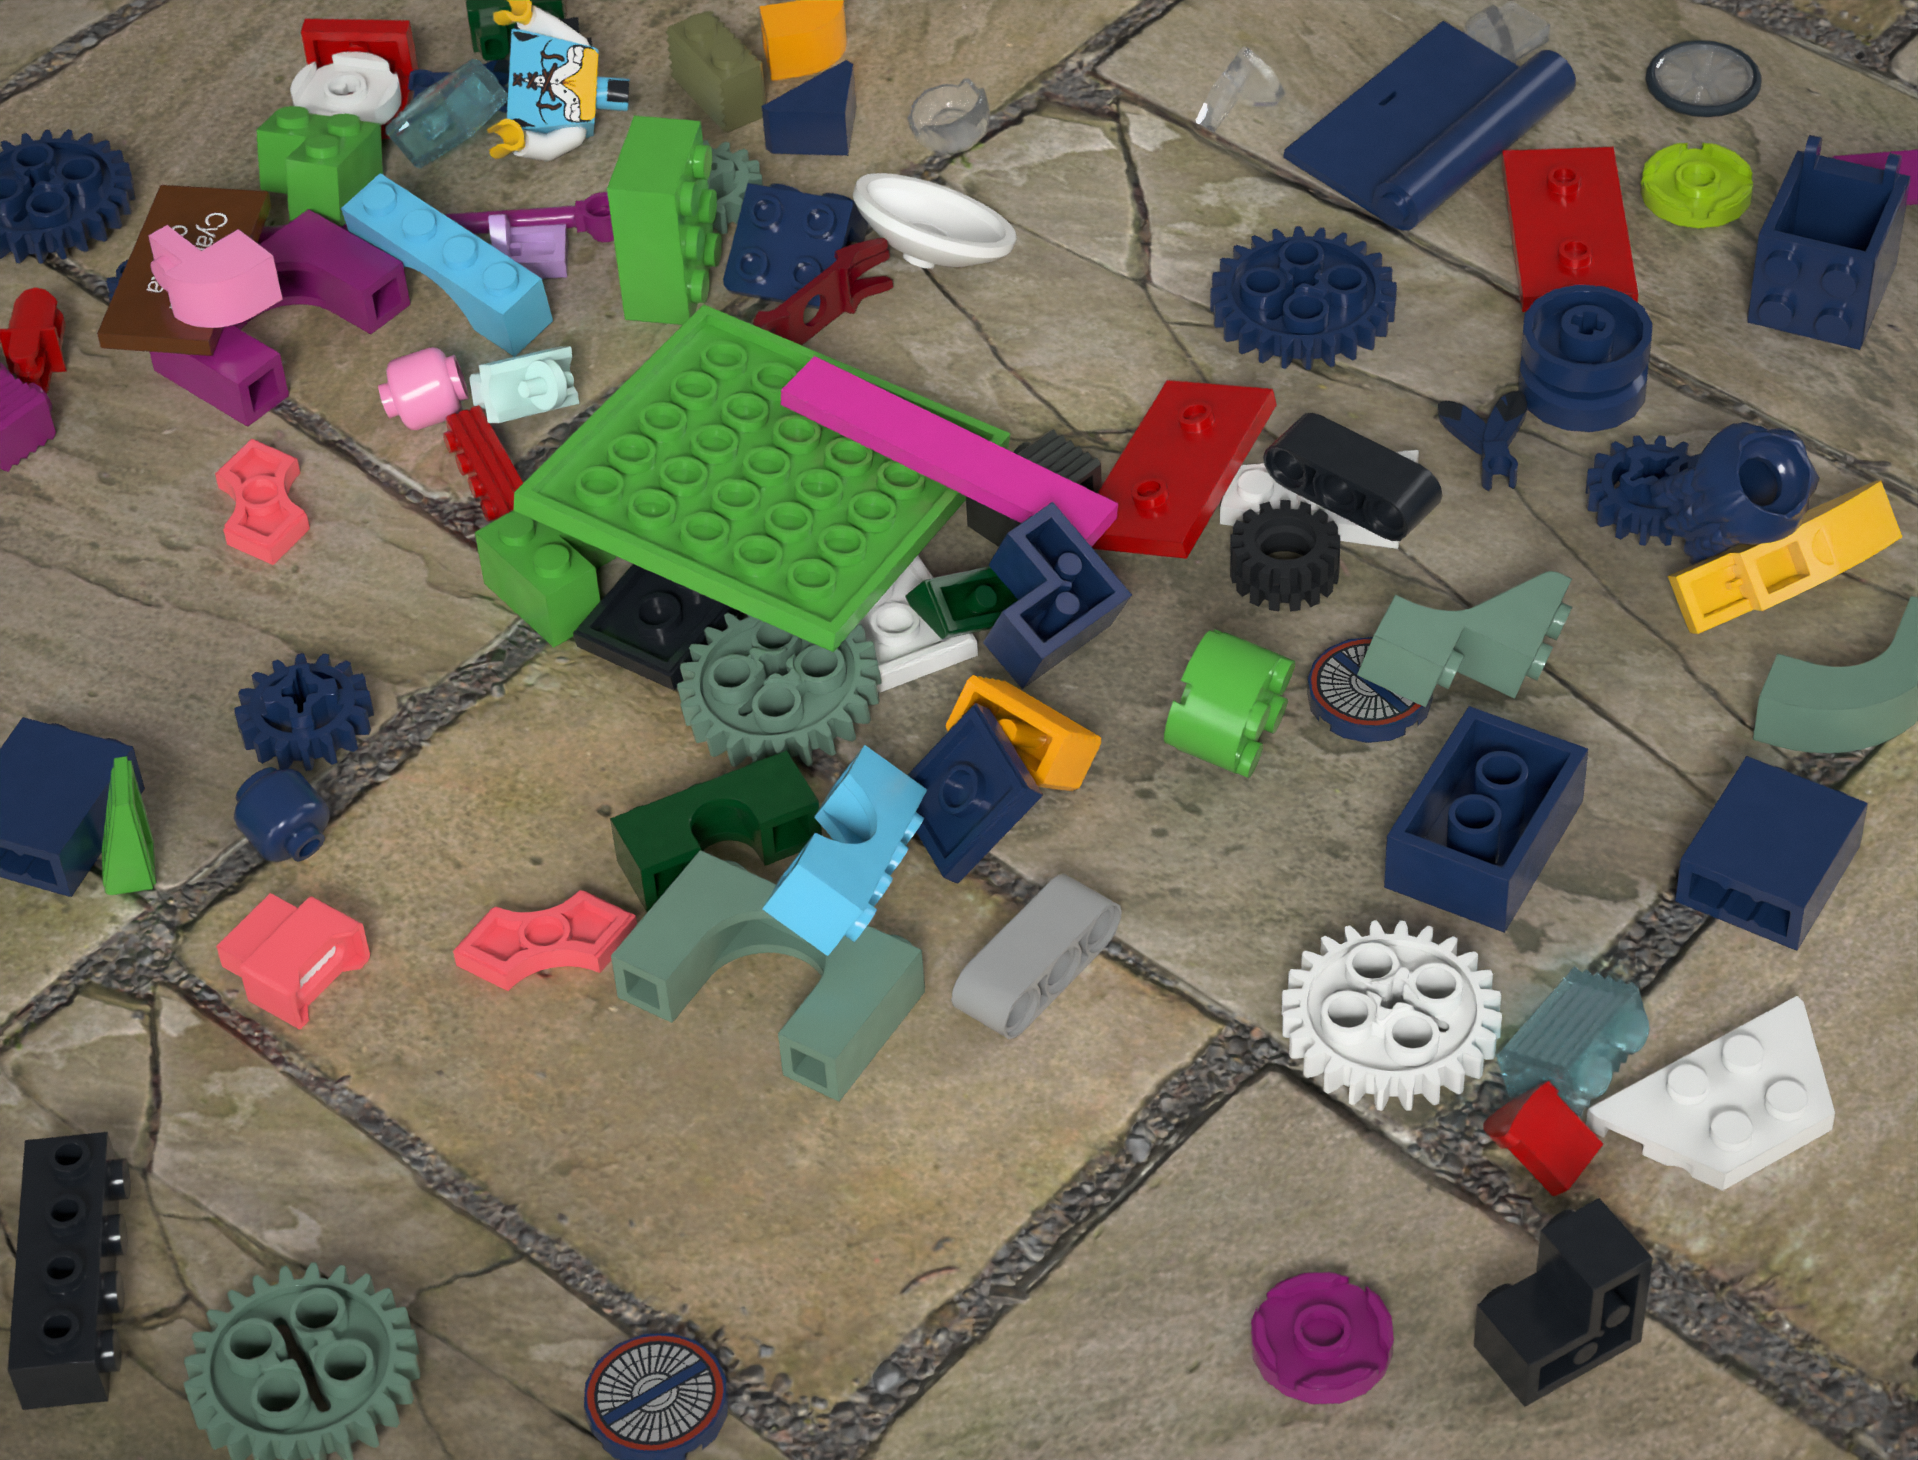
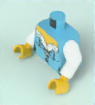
M507 0L511 5L512 12L506 10L494 12L493 19L498 25L502 26L517 22L519 29H512L507 119H503L487 128L488 133L500 135L504 144L489 149L491 157L495 159H501L513 153L518 157L552 161L579 147L585 138L594 136L595 109L628 111L629 79L597 77L598 49L591 47L584 36L555 16L531 5L530 0Z

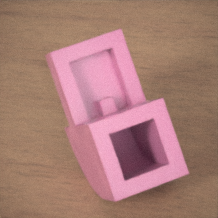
M168 225L149 235L154 260L151 262L152 273L160 286L168 291L174 317L183 323L204 328L235 325L256 316L282 300L273 255L239 229L202 251Z

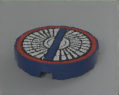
M1373 637L1348 639L1327 648L1313 662L1307 682L1310 711L1319 721L1320 716L1323 721L1330 724V731L1342 738L1365 743L1392 741L1404 736L1406 728L1414 725L1417 721L1419 726L1427 718L1433 701L1432 694L1427 706L1423 707L1357 675Z
M674 1333L642 1334L618 1343L596 1362L585 1383L584 1410L586 1420L592 1434L594 1433V1436L601 1441L602 1448L617 1460H687L686 1453L694 1451L701 1444L703 1450L717 1438L728 1416L727 1380L717 1357L698 1341Z

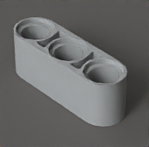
M1064 873L1057 875L961 971L952 991L951 1001L953 1006L1008 1039L1016 1038L1027 1029L1112 940L1121 920L1122 911L1120 905Z

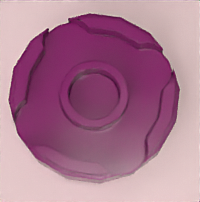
M1334 1272L1302 1273L1277 1283L1267 1293V1299L1260 1305L1258 1311L1256 1308L1251 1320L1252 1359L1264 1380L1285 1396L1310 1404H1341L1366 1394L1385 1376L1394 1348L1392 1316L1380 1296L1366 1285L1364 1291L1356 1285L1349 1284V1277Z

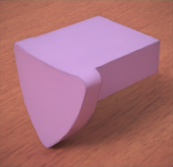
M506 214L489 215L491 243L494 248L542 279L567 277L568 235L566 224L511 227Z

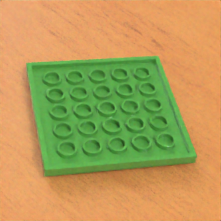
M703 304L514 492V511L834 652L965 502L966 496L782 406L781 389L816 356L1007 450L1009 448L1010 433Z

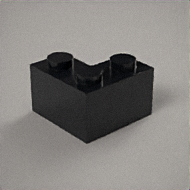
M1600 1198L1576 1211L1568 1209L1558 1213L1540 1230L1536 1273L1514 1285L1507 1283L1494 1288L1483 1298L1481 1303L1477 1304L1474 1347L1524 1407L1532 1404L1642 1341L1653 1257Z

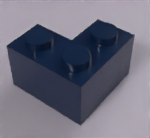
M1053 502L1008 532L988 564L1018 601L1001 613L983 641V644L1021 689H1024L1109 628L1132 596L1129 590Z

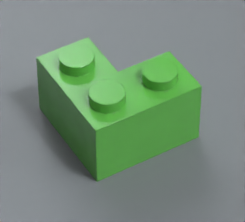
M287 106L278 109L256 130L260 190L288 194L289 220L291 221L309 209L342 227L346 222L341 208L377 175L383 174L380 123L360 121V118L353 114L343 113L326 116L309 113L304 107Z
M514 510L475 532L484 584L553 648L572 638L573 632L600 602L596 570L616 559V556Z

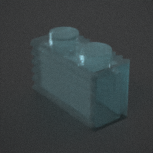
M471 59L416 95V98L410 101V104L404 107V110L398 113V116L386 126V134L415 167L422 169L425 165L444 155L453 147L455 148L464 140L467 141L469 137H473L508 101V93L498 83L497 78L490 70L485 68L479 60Z
M1574 966L1496 1055L1508 1095L1515 1098L1549 1080L1559 1091L1557 1095L1577 1116L1582 1117L1584 1107L1589 1108L1591 1098L1597 1099V1097L1605 1093L1612 1081L1613 1072L1619 1073L1621 1063L1626 1064L1628 1054L1634 1055L1646 1043L1650 1026L1639 988L1632 981L1626 984L1622 979L1619 978L1615 981L1609 975L1604 979L1598 972L1592 975L1587 969L1581 972Z

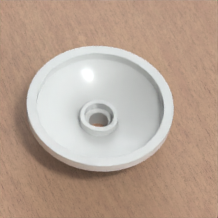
M875 173L859 178L853 191V199L860 214L881 238H885L889 245L903 252V258L906 261L922 268H934L935 264L948 267H965L993 262L1008 255L1016 241L1014 228L997 212L969 196L936 183L897 174Z

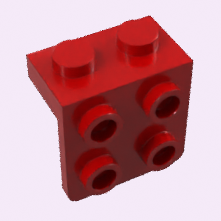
M305 18L301 29V36L307 65L316 61L317 69L325 65L333 64L332 55L342 52L370 53L383 58L389 63L390 72L394 75L396 73L399 79L402 99L396 114L388 122L380 125L381 140L399 137L402 134L413 91L408 90L410 72L418 70L410 20Z

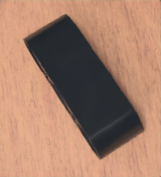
M1313 412L1302 415L1265 450L1263 456L1264 465L1269 475L1282 487L1390 541H1401L1441 502L1443 496L1437 478L1421 464Z

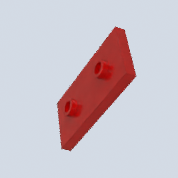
M1614 147L1503 150L1502 172L1522 312H1527L1536 299L1550 291L1573 285L1604 286L1625 293L1638 302V287Z
M1167 380L1098 491V494L1118 503L1117 519L1096 541L1092 548L1187 559L1277 406L1273 389Z

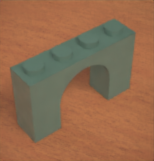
M700 850L612 953L611 960L617 997L673 1023L707 980L727 963L740 957L757 953H779L798 958L819 972L821 978L812 992L778 1033L783 1076L840 1102L925 993L922 950L913 946L901 936L888 935L867 925L855 942L844 936L829 956H827L762 910L776 884L748 872L743 866L734 861H723Z

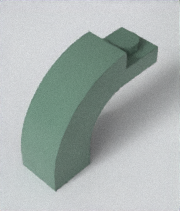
M1910 597L1890 646L1881 655L1868 662L1853 666L1832 667L1814 664L1777 653L1759 696L1753 740L1794 751L1842 753L1879 745L1895 738L1912 727L1918 721V598Z

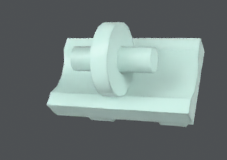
M559 346L479 365L480 372L470 376L473 405H480L481 409H486L488 423H502L579 404L578 393L573 386L574 378L570 372L572 360L571 346Z

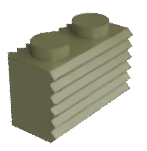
M713 11L691 15L687 19L668 27L665 33L669 36L666 41L670 44L667 49L671 53L668 57L672 62L669 67L673 70L670 75L723 131L728 133L763 118L761 106L766 104L762 61L757 60V55H752L751 50L746 49V44H741V40L735 38V33H730V28H726L724 22H720L719 17L714 16Z

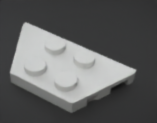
M1795 996L1588 1108L1587 1127L1593 1133L1603 1138L1610 1129L1642 1143V1155L1666 1166L1681 1167L1688 1171L1693 1178L1722 1191L1828 1133L1833 1128L1835 1111L1804 1002L1798 996Z

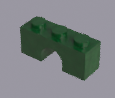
M787 750L763 760L754 761L745 767L706 782L697 783L688 789L649 804L635 807L628 812L610 818L617 862L646 912L652 908L700 850L704 851L715 843L722 841L745 843L756 851L764 866L800 853L814 833L822 836L821 824L814 818L819 810V800Z

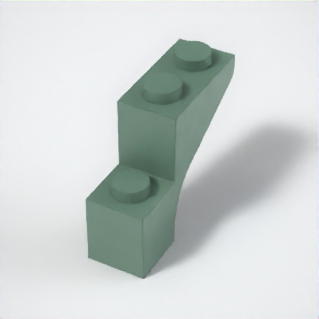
M1547 571L1477 606L1459 611L1432 609L1395 595L1373 636L1357 675L1423 707L1427 706L1437 685L1446 689L1450 688L1457 672L1515 699L1526 676L1538 681L1553 649L1552 646L1542 641L1545 636L1557 641L1572 610V606L1562 602L1572 578L1555 571Z

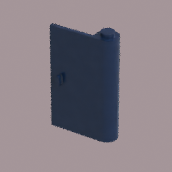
M1443 20L1284 149L1283 158L1375 215L1387 225L1399 230L1409 231L1501 155L1503 150H1507L1567 99L1576 88V77L1573 68L1559 53L1551 50H1541L1523 65L1518 66Z

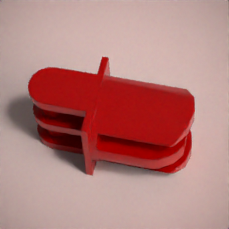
M33 287L23 291L15 300L8 329H0V342L9 372L15 374V377L19 378L23 384H37L47 394L52 372L67 371L62 353L66 323L64 315L57 308L58 302L56 298L45 289Z

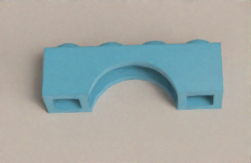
M383 174L377 175L341 208L350 233L402 261L404 268L415 269L434 281L458 305L476 332L515 357L553 322L542 278Z
M864 745L832 786L814 817L833 840L814 833L780 877L762 910L827 956H829L844 936L855 942L875 915L877 909L874 906L891 884L893 877L890 875L904 858L909 849L906 846L924 820V817L918 814L916 810L927 789Z

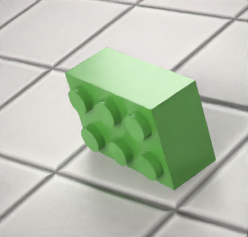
M634 115L607 187L625 320L683 325L696 312L698 303L705 304L707 301L710 283L709 270L711 266L718 267L720 263L722 238L720 233H713L712 224L717 211V194L715 190L708 189V178L712 167V149L710 145H703L701 121Z

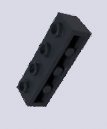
M108 1132L25 1140L8 1357V1373L22 1410L107 1402L109 1399L110 1372H119L121 1369L120 1337L118 1330L112 1329L113 1314L123 1313L125 1304L123 1278L119 1270L116 1271V1256L127 1254V1227L124 1215L122 1213L119 1214V1200L129 1199L131 1184L128 1162L126 1158L116 1159Z

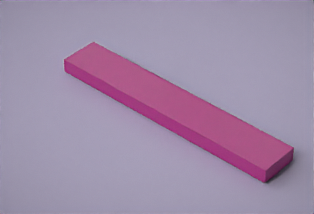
M816 356L781 389L782 406L1019 523H1023L1053 502L1092 547L1117 519L1118 503Z

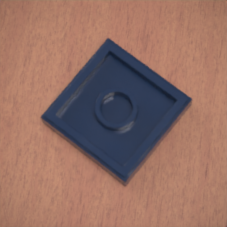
M975 703L908 774L910 778L927 789L916 810L918 814L924 817L922 824L916 832L943 878L957 884L1043 796L1040 788L991 710L978 703Z

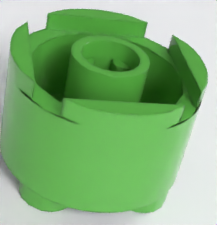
M1216 629L1214 631L1209 630L1198 644L1181 679L1182 682L1187 684L1181 702L1178 703L1174 700L1172 702L1165 726L1164 743L1220 768L1250 778L1263 750V744L1258 742L1263 730L1274 734L1284 716L1288 699L1281 695L1290 682L1295 668V661L1229 633H1223Z

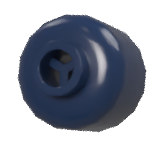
M273 767L264 768L249 777L237 791L235 797L237 804L233 817L235 823L265 860L282 862L293 858L296 862L303 861L311 857L323 845L325 836L322 833L328 825L330 811L326 802L300 772L289 768L279 770Z

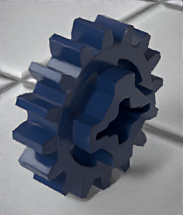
M1640 435L1633 436L1632 447L1628 448L1615 441L1611 443L1610 456L1597 453L1594 459V468L1588 469L1586 494H1588L1587 510L1598 512L1597 525L1599 527L1615 524V537L1620 540L1631 532L1638 534L1639 545L1646 546L1650 536H1659L1660 541L1665 546L1671 545L1672 535L1669 534L1667 528L1663 525L1670 512L1667 509L1655 508L1651 501L1650 486L1662 477H1670L1674 473H1679L1684 469L1695 466L1700 454L1691 457L1687 455L1689 443L1684 441L1677 444L1674 448L1666 446L1665 436L1661 435L1656 438L1654 444H1645ZM1619 482V487L1614 488V485Z
M300 653L295 658V665L288 667L278 659L272 661L274 673L269 676L259 672L253 673L251 676L255 689L244 688L238 692L241 706L234 709L245 749H255L258 762L262 764L276 756L279 769L289 768L293 761H302L305 771H312L315 759L321 757L331 765L338 763L336 756L338 749L343 748L347 751L355 752L358 749L355 735H369L371 731L369 717L374 716V709L363 673L353 675L351 663L347 660L332 667L329 654L323 653L316 663H307L304 653Z

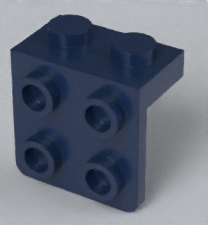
M747 183L723 277V284L732 294L783 303L830 267L837 260L834 258L835 251L846 247L847 241L864 242L868 222L860 214L854 200L840 194L823 193L820 196L803 193L794 187L783 184H771L768 187ZM814 296L806 307L819 309L820 296Z

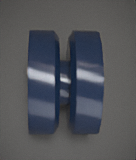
M1573 285L1558 288L1536 299L1524 314L1518 391L1526 396L1527 410L1544 423L1566 431L1596 432L1615 428L1633 418L1645 402L1653 323L1645 308L1625 293L1604 286Z

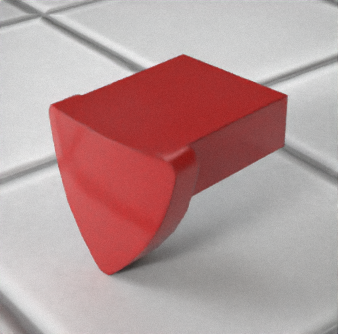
M1547 1080L1502 1106L1484 1121L1483 1128L1498 1147L1502 1149L1507 1148L1554 1197L1571 1188L1604 1144L1557 1095L1559 1091Z

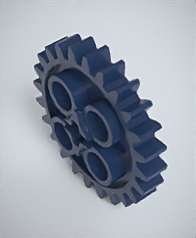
M50 129L43 132L40 140L33 141L30 135L24 133L19 145L14 146L6 140L1 141L0 259L10 252H13L15 262L19 264L29 254H35L39 264L44 263L48 253L56 252L62 260L67 259L68 248L75 246L83 252L89 251L87 240L93 238L105 242L108 240L105 228L120 229L122 227L120 215L131 214L130 201L135 200L136 196L128 162H124L121 150H111L108 140L95 144L92 133H87L80 139L74 140L73 132L70 129L66 130L60 138H53Z
M1296 226L1293 237H1285L1281 231L1273 229L1272 241L1266 242L1256 235L1251 236V250L1235 245L1233 247V259H1220V272H1213L1210 312H1214L1215 328H1224L1223 340L1225 342L1239 340V353L1241 354L1258 349L1259 362L1262 364L1274 355L1280 357L1281 368L1284 369L1291 364L1293 359H1301L1304 368L1311 370L1314 359L1322 358L1329 367H1335V355L1341 353L1352 361L1356 360L1357 346L1373 350L1375 348V336L1386 337L1388 335V323L1395 320L1397 282L1392 281V267L1382 266L1381 253L1366 255L1367 242L1365 241L1348 246L1347 233L1342 232L1331 240L1326 239V231L1322 227L1315 232L1313 237L1305 236L1301 226Z

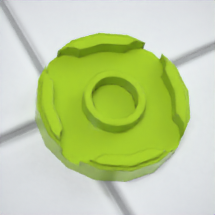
M1676 143L1657 151L1645 163L1640 188L1645 206L1658 218L1672 224L1698 229L1718 227L1738 219L1750 207L1754 186L1752 181L1753 173L1749 164L1732 150L1712 143H1702V149H1687L1688 143Z

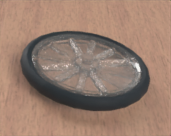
M1696 40L1671 45L1660 51L1651 60L1646 70L1648 89L1657 101L1678 113L1696 117L1724 116L1745 108L1757 97L1762 82L1760 70L1750 56L1740 49L1716 41Z

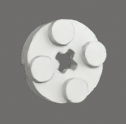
M364 52L332 55L333 64L325 65L317 69L316 61L305 66L296 75L291 85L293 106L304 107L309 113L326 116L343 113L358 116L360 121L380 123V125L388 122L396 114L402 99L399 79L396 73L394 75L390 72L389 63L377 55Z

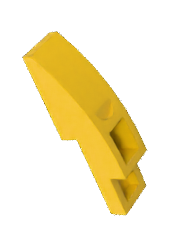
M1876 480L1808 510L1804 515L1803 524L1794 534L1783 540L1766 544L1737 545L1716 556L1668 576L1689 633L1700 634L1752 610L1763 611L1811 589L1887 548L1902 538V534L1882 481Z

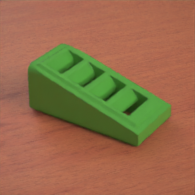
M127 756L114 758L110 775L102 841V878L104 891L108 895L153 889V884H156L154 840L131 760L128 761Z

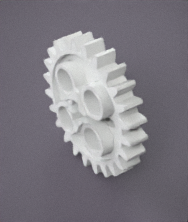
M1377 920L1371 922L1370 935L1363 937L1350 925L1346 926L1343 944L1340 945L1335 940L1324 936L1321 938L1320 955L1304 951L1302 953L1301 970L1290 969L1288 990H1283L1282 1035L1283 1037L1290 1038L1289 1055L1291 1059L1304 1058L1303 1075L1306 1078L1324 1073V1092L1327 1094L1337 1090L1342 1085L1349 1087V1104L1355 1105L1365 1093L1373 1094L1376 1109L1383 1111L1389 1096H1398L1404 1109L1409 1111L1412 1110L1414 1095L1422 1093L1430 1103L1437 1105L1439 1104L1441 1086L1444 1085L1457 1094L1463 1093L1465 1075L1480 1079L1483 1076L1484 1059L1493 1060L1495 1057L1496 1040L1500 1038L1502 1013H1500L1501 993L1500 991L1492 990V971H1477L1478 954L1475 951L1457 957L1458 938L1454 936L1446 939L1439 945L1433 943V927L1431 926L1425 927L1417 937L1408 935L1406 921L1401 920L1393 934H1385Z

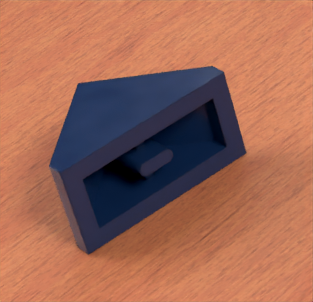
M846 59L762 105L766 149L772 154L849 156L857 108L853 64Z

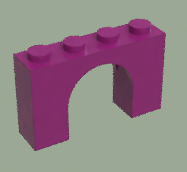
M309 209L259 244L274 257L282 300L256 316L268 310L287 305H312L336 314L371 335L411 305L402 261ZM256 316L241 323L224 327L212 356L149 352L154 371L247 427L289 396L280 353L241 331Z

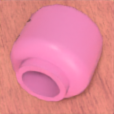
M436 347L393 359L387 365L386 375L388 382L378 385L380 397L388 417L400 416L403 424L410 430H420L446 421L448 415L458 414L461 411V401L469 399L467 386L455 355L446 357Z

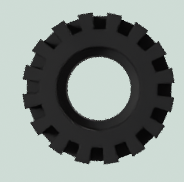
M1280 500V509H1273L1269 501L1260 504L1259 515L1250 508L1243 513V522L1239 520L1235 522L1230 541V577L1232 584L1236 583V591L1242 597L1250 593V603L1259 607L1265 599L1269 601V610L1279 611L1280 603H1289L1290 612L1301 610L1302 600H1306L1309 606L1313 607L1320 603V594L1328 598L1333 592V584H1337L1339 580L1340 535H1338V526L1335 521L1328 522V514L1319 509L1315 514L1311 515V504L1304 502L1300 503L1298 510L1291 509V500ZM1287 551L1300 554L1302 557L1280 560L1267 555Z

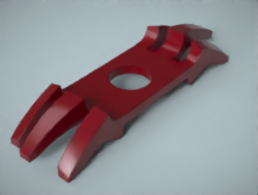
M885 238L872 239L835 251L834 258L837 260L830 267L771 311H758L752 325L803 345L842 313H856L862 299L893 288V279L887 276L857 279L869 269L890 258V253L887 249L889 248L888 241ZM819 295L820 306L817 314L811 321L804 323L803 315L808 302L814 296Z

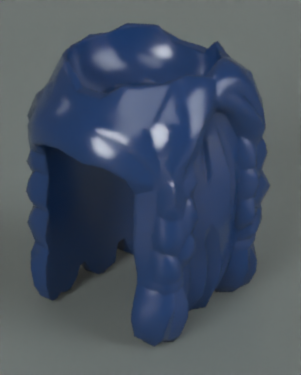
M1747 422L1733 423L1723 428L1710 440L1698 456L1695 466L1684 469L1679 473H1674L1670 477H1662L1651 485V501L1655 508L1667 509L1670 512L1663 525L1667 528L1670 535L1685 538L1684 552L1690 557L1689 562L1694 565L1727 551L1731 546H1736L1737 544L1756 545L1772 543L1794 534L1803 524L1804 515L1809 509V498L1816 491L1820 477L1807 455L1804 442L1793 431L1782 428L1767 430L1762 426H1756Z

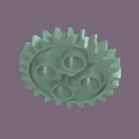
M727 613L724 615L727 629L722 632L715 628L707 627L704 631L708 646L691 644L689 649L693 662L682 663L680 666L683 682L677 684L686 726H691L696 743L707 741L712 757L727 751L730 764L733 767L742 763L747 756L752 757L754 762L786 750L791 757L799 756L806 766H811L813 763V750L820 748L825 753L833 756L836 754L833 739L840 737L853 742L856 739L853 722L869 724L871 718L868 706L879 704L880 701L877 685L881 684L882 680L873 641L867 642L862 625H857L834 652H831L748 615V618L740 621L734 615Z
M310 1263L304 1279L294 1280L290 1269L287 1266H282L278 1284L269 1286L263 1278L256 1275L253 1277L255 1291L253 1295L247 1298L234 1290H230L227 1293L232 1308L229 1313L219 1310H208L206 1315L212 1332H193L192 1340L197 1354L187 1356L184 1359L189 1380L184 1382V1388L198 1429H206L210 1445L214 1450L227 1445L231 1460H245L251 1454H253L254 1460H302L310 1458L311 1460H327V1454L337 1452L343 1460H354L352 1443L360 1440L366 1445L376 1448L380 1445L375 1429L377 1423L397 1428L400 1421L395 1404L405 1405L413 1403L414 1397L410 1381L420 1379V1370L416 1355L420 1352L415 1331L411 1328L406 1308H396L392 1290L386 1288L375 1293L372 1277L367 1273L350 1285L346 1267L343 1265H339L329 1279H321L317 1263ZM278 1325H286L291 1332L305 1368L312 1377L316 1378L320 1395L328 1406V1411L320 1412L316 1408L309 1395L301 1370L297 1363L289 1358L285 1341L276 1328ZM352 1376H356V1377L353 1378V1379H349V1380L344 1381L345 1378H349V1377H352ZM286 1407H290V1408L287 1409V1410H284V1411H281V1412H276V1411H278L279 1409H283V1408H286Z

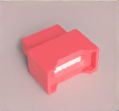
M270 893L216 946L222 967L242 978L248 1001L297 1029H302L309 1022L308 1006L342 972L361 969L370 959V951L363 924L312 896L307 898L297 908Z

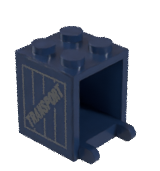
M1810 135L1806 143L1805 152L1797 150L1759 233L1747 323L1860 350L1897 265L1911 176L1899 174L1902 155L1889 153L1885 169L1882 170L1821 156L1822 137Z

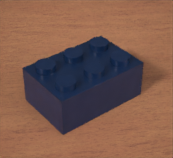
M1468 706L1387 835L1384 888L1505 933L1583 802L1589 749Z

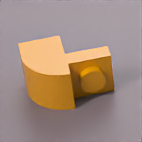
M796 0L759 6L763 50L771 81L818 73L832 66L844 54L847 46L844 0Z

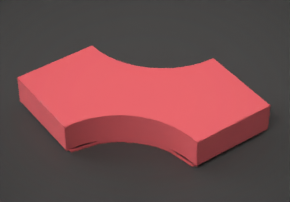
M251 439L215 473L218 488L230 495L236 502L233 514L224 525L223 531L227 545L274 565L310 530L305 511L288 498L290 487L300 474L297 458Z
M580 890L564 903L542 911L513 912L499 907L492 908L453 950L456 966L509 991L527 976L549 968L571 966L601 973L610 963L612 953L635 928L637 920L636 915L584 890Z

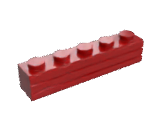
M480 405L472 407L470 410L460 411L458 414L448 415L446 417L448 431L443 433L445 445L449 453H456L455 459L461 475H468V484L475 499L481 498L480 504L487 522L495 521L514 510V492L523 484V481L492 426L488 423L487 417Z

